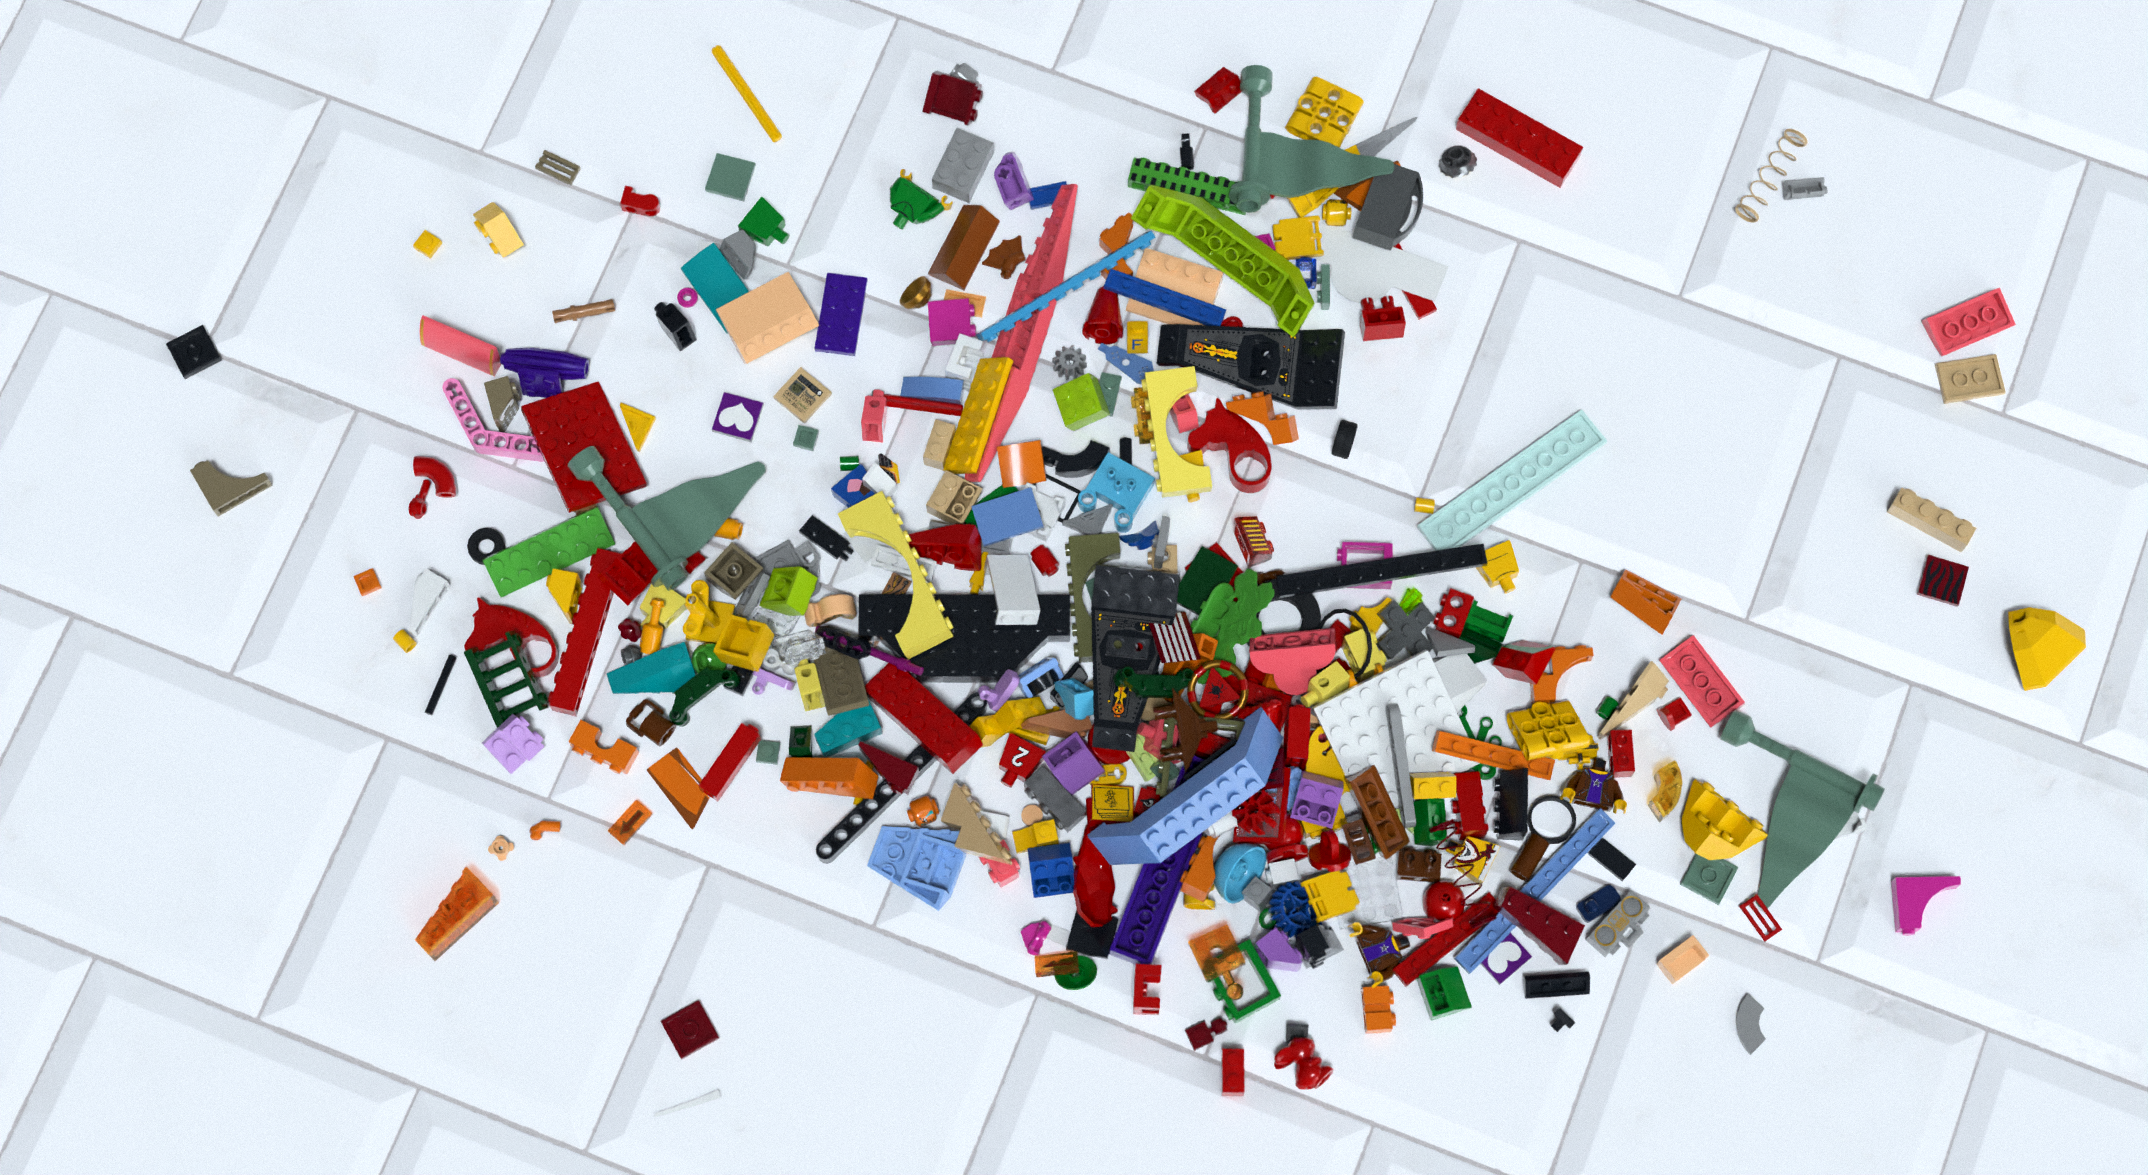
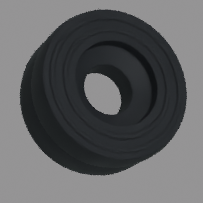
M1347 420L1340 421L1331 452L1333 456L1348 459L1358 424Z

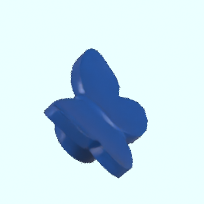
M1153 521L1142 532L1121 535L1119 538L1122 542L1128 543L1129 546H1137L1138 550H1144L1153 545L1152 539H1154L1155 535H1159V529L1156 521Z

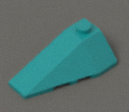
M685 642L664 648L636 660L634 663L632 662L607 673L613 694H660L669 692L674 694L677 689L696 675Z

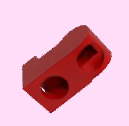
M624 187L620 202L622 211L644 216H656L660 212L659 200L655 195L637 194L634 192L633 187Z

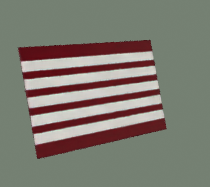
M1186 612L1176 613L1173 625L1149 623L1161 663L1201 660Z

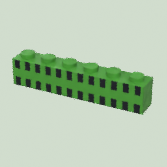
M1143 157L1133 159L1128 177L1129 188L1146 192L1150 185H1155L1201 197L1220 210L1246 215V212L1239 210L1237 204L1233 203L1229 198V189L1237 182L1230 181L1223 176H1209L1206 172H1193L1185 167H1172L1164 162H1151Z

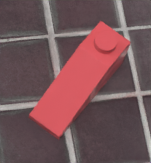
M1187 394L1181 397L1169 411L1179 433L1199 427L1196 408Z

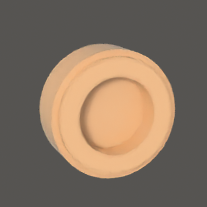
M1028 805L1022 810L1021 818L1023 823L1029 827L1033 823L1042 822L1043 813L1038 806Z

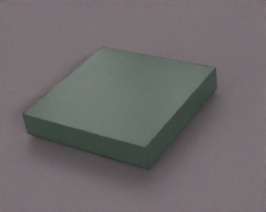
M716 153L705 186V192L744 201L756 163Z
M1696 854L1680 885L1719 905L1739 867L1724 859L1708 860Z

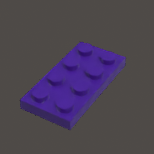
M827 273L814 347L816 352L856 356L868 278Z

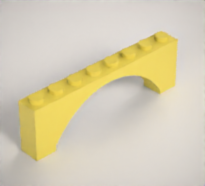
M880 491L838 513V516L850 538L861 536L883 542L899 552L908 563L913 580L912 604L905 624L900 633L896 634L895 637L909 660L953 637L950 629L954 627L949 617L945 618L942 613L945 611L941 600H936L934 594L937 593L932 582L928 583L925 578L928 576L924 565H919L917 561L920 558L917 550L909 545V542L912 540L907 530L903 531L900 526L904 523L899 513L895 514L892 509L895 507L893 500L890 496L886 497L883 491Z

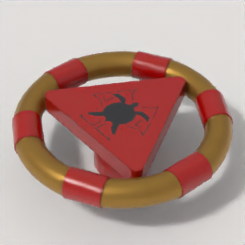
M1213 660L1202 664L1191 676L1192 680L1189 681L1187 687L1188 700L1194 712L1200 717L1230 720L1236 717L1238 710H1241L1246 705L1249 694L1248 682L1244 673L1236 665L1224 660ZM1215 668L1231 671L1237 677L1241 690L1240 696ZM1207 670H1210L1199 705L1195 686L1198 679ZM1239 700L1229 712L1224 714H1214L1202 709Z

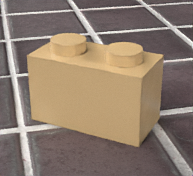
M935 419L923 455L924 465L940 470L944 469L946 458L956 433L954 424Z

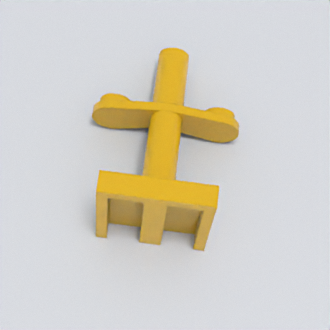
M696 580L691 585L692 593L686 596L685 607L690 612V615L683 625V632L686 635L685 639L694 642L716 644L729 615H734L735 605L709 601L708 584L703 580Z

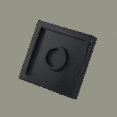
M203 325L166 343L184 379L222 361Z

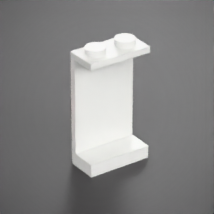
M987 555L984 573L991 577L998 611L995 625H1037L1040 606L1028 555Z

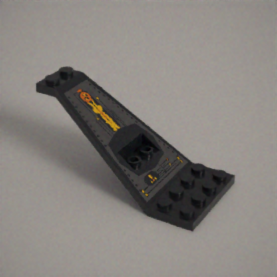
M1185 324L1161 325L1156 364L1158 366H1195L1196 373L1251 393L1263 391L1264 395L1271 394L1273 401L1297 410L1337 409L1345 331L1343 329L1299 330L1296 336L1292 337L1283 329Z
M1096 564L1091 606L1094 703L1092 747L1135 752L1137 729L1148 698L1136 697V693L1127 686L1123 688L1118 687L1113 681V676L1118 670L1125 667H1131L1136 674L1156 675L1161 660L1149 623L1173 625L1177 610L1180 573ZM1117 640L1122 643V646L1119 648L1114 645V642ZM1141 643L1143 649L1137 650L1135 644Z

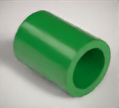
M859 456L840 457L841 471H853L859 466Z
M1606 696L1596 713L1601 718L1609 720L1619 703L1612 697Z

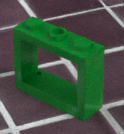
M1250 939L1204 963L1202 973L1208 983L1212 982L1215 988L1213 993L1218 1002L1222 1000L1226 1007L1223 1009L1229 1021L1232 1019L1235 1024L1281 999L1280 992ZM1244 952L1268 996L1238 1012L1214 967Z

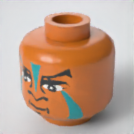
M926 795L910 801V809L906 810L910 822L915 821L917 826L922 827L937 820L939 810L934 798L930 799Z

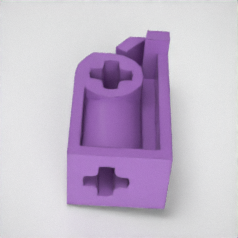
M1007 152L994 172L1004 204L1010 210L1034 200L1022 169L1023 166L1014 152Z

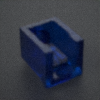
M1310 257L1296 259L1295 266L1300 269L1308 289H1315L1317 282L1316 259H1311Z

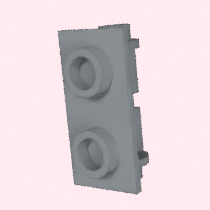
M1825 177L1784 181V200L1824 197V194L1828 193L1827 186H1824Z

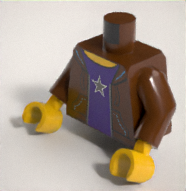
M1594 759L1592 769L1586 767L1582 772H1576L1566 782L1560 796V800L1563 797L1569 798L1570 804L1594 809L1601 808L1607 812H1610L1613 808V813L1615 814L1617 809H1621L1623 814H1625L1627 802L1624 801L1618 781L1614 779L1613 773L1605 772L1606 761L1602 759Z
M1358 922L1348 925V928L1351 927L1354 930V933L1349 934L1351 938L1360 935L1356 937L1355 942L1369 973L1367 979L1372 978L1375 981L1372 987L1375 988L1380 983L1391 979L1394 976L1393 968L1400 964L1402 960L1400 951L1410 947L1407 936L1395 939L1392 931L1386 930L1384 927L1370 924L1361 925Z

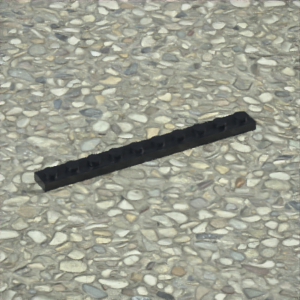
M1483 543L1276 576L1279 598L1482 567L1487 566L1488 563Z

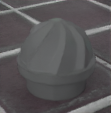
M627 645L624 649H621L624 665L641 659L642 652L637 646Z

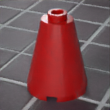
M1103 286L1096 292L1083 324L1082 333L1088 340L1090 337L1095 339L1097 344L1103 343L1107 345L1114 344L1118 341V338L1123 337V325L1118 294L1103 289Z

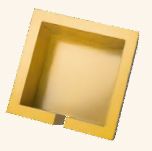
M730 614L713 652L723 663L758 672L774 638V633L767 624L753 620L748 622L746 618Z

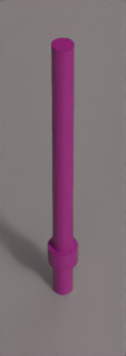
M824 632V634H823V635L826 636V638H833V637H834V636L830 637V636L826 635V632ZM842 636L839 643L847 645L846 639ZM853 646V648H857L860 650V652H863L860 646ZM871 647L870 656L895 665L901 671H910L919 676L922 675L924 669L912 664L910 660L903 657L898 658Z

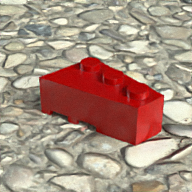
M1480 772L1454 773L1456 776V798H1454V801H1451L1452 814H1456V822L1453 824V827H1458L1454 834H1458L1459 841L1465 840L1467 836L1484 839L1489 828L1488 824H1485L1484 818L1486 809L1483 806L1482 800L1483 790Z

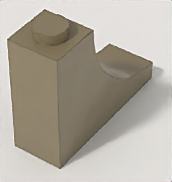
M209 460L197 463L190 470L209 505L218 517L273 486L265 473L251 478H233L216 470Z

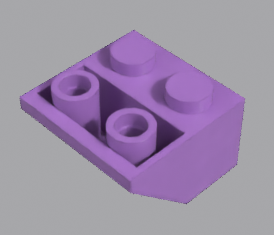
M1077 731L1042 756L1052 773L1071 795L1106 772L1086 740Z
M1302 771L1290 818L1332 829L1343 792V781Z
M1274 928L1258 940L1254 948L1266 968L1298 972L1303 963L1301 960L1303 956L1296 947L1292 949L1288 943L1289 938L1282 930L1279 932L1277 928Z

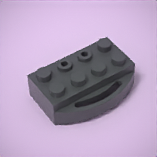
M1394 164L1393 173L1374 176L1352 238L1390 251L1393 246L1403 241L1416 226L1423 206V184L1419 172ZM1412 196H1416L1418 205L1415 218L1411 225L1401 232L1400 229L1406 223L1411 211Z

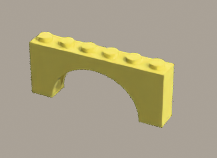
M1195 366L1145 372L1141 385L1142 391L1147 392L1144 406L1145 411L1150 413V419H1147L1148 432L1153 434V439H1150L1151 452L1156 454V459H1153L1154 472H1158L1159 479L1156 480L1157 492H1161L1162 498L1211 492L1210 467L1193 465L1182 459L1172 448L1166 433V419L1172 406L1181 397L1197 392Z

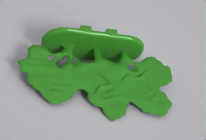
M1249 568L1246 569L1245 573L1236 576L1234 581L1235 591L1229 583L1218 584L1211 592L1208 600L1203 601L1200 606L1202 611L1197 621L1193 620L1190 626L1193 628V634L1203 633L1218 640L1213 660H1224L1235 665L1234 645L1237 643L1243 645L1250 638L1262 635V622L1256 618V613L1267 608L1275 592L1272 589L1271 582L1263 583L1258 587L1257 572ZM1215 668L1222 677L1233 674L1231 671ZM1207 670L1198 679V684H1205L1207 682L1210 670Z

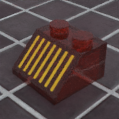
M1257 516L1234 518L1233 533L1247 567L1250 568L1271 560L1274 548L1271 541H1267L1264 535L1266 533L1264 523L1259 522Z

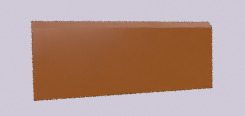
M963 205L928 275L965 291L1000 221L982 205Z
M1372 765L1344 780L1362 815L1379 855L1384 859H1388L1407 845L1410 840L1375 765Z

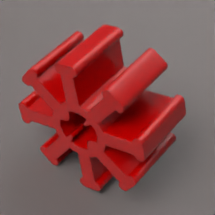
M1264 790L1261 791V794L1256 792L1249 797V802L1245 800L1241 803L1240 806L1244 809L1232 810L1233 817L1239 821L1238 826L1249 834L1252 829L1259 836L1265 835L1263 830L1264 821L1273 829L1277 825V822L1268 815L1280 814V808L1272 802L1274 798Z

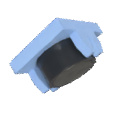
M1046 657L1018 675V686L1026 698H1031L1054 685L1056 681L1064 677L1056 658Z

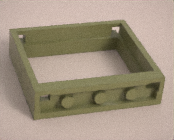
M1199 716V718H1205V722L1217 721L1218 730L1236 732L1237 741L1246 723L1243 721ZM1174 718L1164 720L1163 732H1167V739L1162 740L1161 749L1172 748L1174 727L1177 725ZM1170 761L1159 762L1158 773L1162 774V782L1157 781L1156 794L1160 795V800L1170 794L1167 793Z

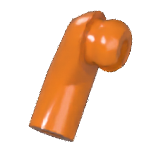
M540 821L530 828V838L532 840H540L542 837L541 833L545 831L559 832L560 822Z

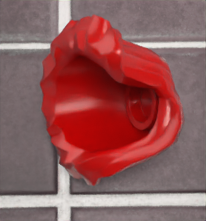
M1271 699L1269 702L1266 701L1257 706H1244V708L1238 710L1237 717L1244 720L1262 707L1276 728L1283 719L1282 702L1277 699Z

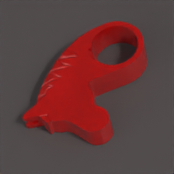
M1217 398L1215 408L1206 412L1204 424L1189 434L1187 449L1190 453L1202 450V455L1207 450H1225L1227 453L1229 478L1232 485L1244 493L1259 492L1267 486L1270 480L1272 464L1268 447L1260 434L1246 420L1236 413L1225 409L1221 400ZM1252 457L1264 466L1266 474L1257 481H1246L1237 475L1235 466L1243 458Z
M477 598L479 609L472 615L475 626L465 642V651L475 647L481 651L508 640L505 633L515 630L522 639L523 644L521 646L523 650L526 644L532 640L546 642L552 648L551 657L545 665L531 668L535 678L544 677L556 668L559 661V652L549 632L543 625L523 612L506 606L488 605L481 598ZM509 648L510 651H511V653H512V655H513V657H514V659H516V657H515V655H514V653H513V651H512V648Z

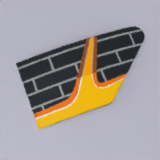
M880 453L878 455L880 467L896 484L900 483L897 464Z

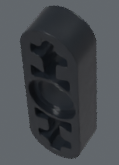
M821 626L815 632V638L819 644L852 658H867L871 653V645L867 640L833 626ZM824 632H826V635H828V636H830V637H832V636H834V637H833V638H828V639H826V636L823 635V634H824ZM842 636L847 641L845 648L841 647L839 643ZM853 646H860L863 652L860 653V650L853 648Z

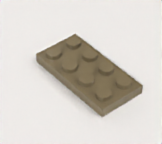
M825 646L812 649L828 716L870 706L858 659Z

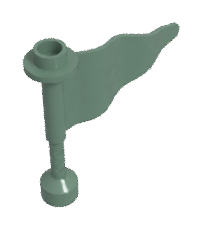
M1250 65L1242 69L1240 90L1249 96L1242 181L1233 184L1229 189V198L1233 203L1237 204L1239 210L1249 213L1256 212L1269 201L1270 195L1285 198L1299 197L1316 190L1349 186L1374 176L1393 173L1394 163L1388 159L1352 154L1321 140H1298L1276 133L1261 132V98L1272 90L1273 73L1269 68L1262 65Z
M595 446L587 447L579 452L567 465L577 480L592 481L616 512V517L658 570L651 579L652 585L654 587L664 585L668 591L678 587L687 579L688 575L684 571L688 564L687 558L700 551L711 540L752 486L766 472L763 463L759 461L720 476L688 481L631 508L624 503L602 474L605 459Z
M1735 709L1722 732L1720 740L1734 747L1750 742L1786 760L1791 765L1773 809L1762 878L1758 891V896L1766 907L1769 908L1787 886L1824 853L1846 825L1853 812L1859 814L1863 807L1871 811L1875 810L1885 788L1875 784L1878 775L1874 773L1866 784L1798 749L1793 750L1755 731L1752 717Z

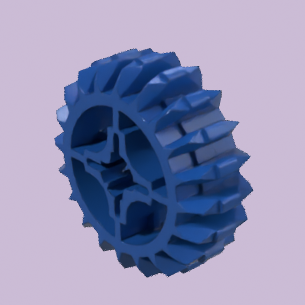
M1294 881L1292 884L1287 882L1284 886L1278 887L1277 891L1272 894L1273 899L1269 901L1272 907L1269 908L1268 912L1274 915L1270 920H1275L1277 923L1274 928L1281 927L1284 933H1288V938L1295 936L1297 939L1299 933L1315 925H1323L1321 922H1316L1317 916L1312 905L1308 903L1309 897L1307 892L1298 881ZM1300 906H1302V908L1298 910L1299 912L1292 914L1296 910L1295 908H1299Z

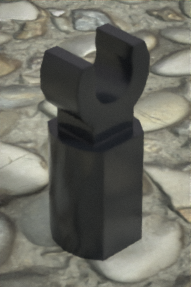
M1181 134V167L1193 170L1194 158L1193 147H1190V134Z

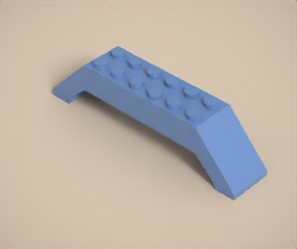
M1262 707L1244 719L1246 723L1235 746L1136 819L1128 823L1106 825L1104 822L1087 835L1110 865L1161 863L1266 786L1283 737Z

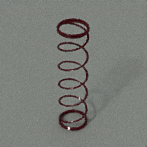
M1451 819L1449 821H1446L1444 823H1441L1437 826L1430 828L1429 831L1430 833H1433L1435 831L1456 829L1450 835L1444 838L1437 845L1436 848L1439 850H1446L1464 847V849H1462L1458 854L1452 857L1445 864L1444 867L1450 869L1472 866V868H1470L1466 873L1460 876L1453 883V886L1465 887L1471 885H1480L1479 888H1477L1474 892L1468 895L1461 902L1462 906H1471L1487 903L1489 904L1486 908L1480 911L1469 921V924H1471L1472 929H1474L1476 927H1479L1483 924H1486L1490 921L1497 919L1496 915H1493L1479 922L1471 923L1477 916H1479L1486 909H1488L1491 903L1486 901L1463 904L1469 897H1471L1479 889H1481L1483 884L1471 883L1464 885H1455V883H1457L1461 878L1467 875L1474 868V865L1465 864L1458 866H1447V864H1449L1453 859L1459 856L1466 849V846L1464 845L1439 848V846L1445 840L1451 837L1458 830V827H1447L1455 823L1454 819Z

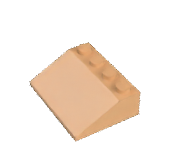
M1145 248L1136 278L1214 305L1222 284L1223 272ZM1130 298L1126 306V311L1168 325H1204Z
M789 272L716 309L744 364H748L819 326L813 312Z

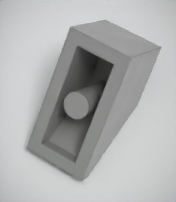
M742 229L724 238L719 250L742 279H747L752 268L755 243Z

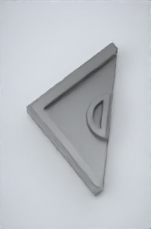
M1113 504L1085 512L1069 520H1064L1062 525L1084 535L1101 534Z
M1426 627V636L1437 657L1475 652L1473 644Z

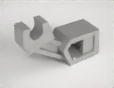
M806 541L794 550L806 569H809V572L818 578L815 590L811 595L812 598L819 593L821 588L819 562L821 558L810 543ZM813 553L815 558L809 564L805 558Z

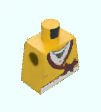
M1467 836L1463 843L1466 849L1456 857L1453 866L1473 864L1474 868L1465 876L1474 883H1483L1501 846ZM1450 840L1447 847L1459 846L1461 844ZM1464 847L1446 849L1445 851L1455 856ZM1472 866L1459 867L1455 869L1464 874L1470 868H1472Z

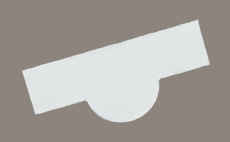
M1320 221L1318 222L1319 232L1322 233L1320 240L1324 256L1312 257L1311 259L1332 266L1331 279L1334 287L1342 296L1358 303L1362 299L1367 298V303H1369V297L1373 301H1377L1384 297L1392 287L1436 301L1449 266L1392 247L1390 251L1352 238V232L1328 226ZM1312 223L1313 233H1315V225ZM1314 240L1315 250H1317V241Z

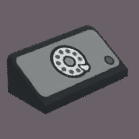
M1075 663L1061 680L1074 678L1084 684L1088 679V675L1079 663ZM1054 688L1050 692V699L1063 708V700Z

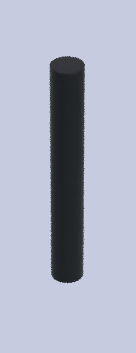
M448 655L424 713L433 715L456 661L455 656Z

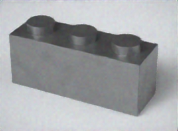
M1041 766L1024 782V787L1026 788L1024 792L1031 800L1035 798L1040 803L1039 808L1044 814H1050L1055 819V825L1061 831L1064 829L1068 833L1086 817V810L1044 766Z

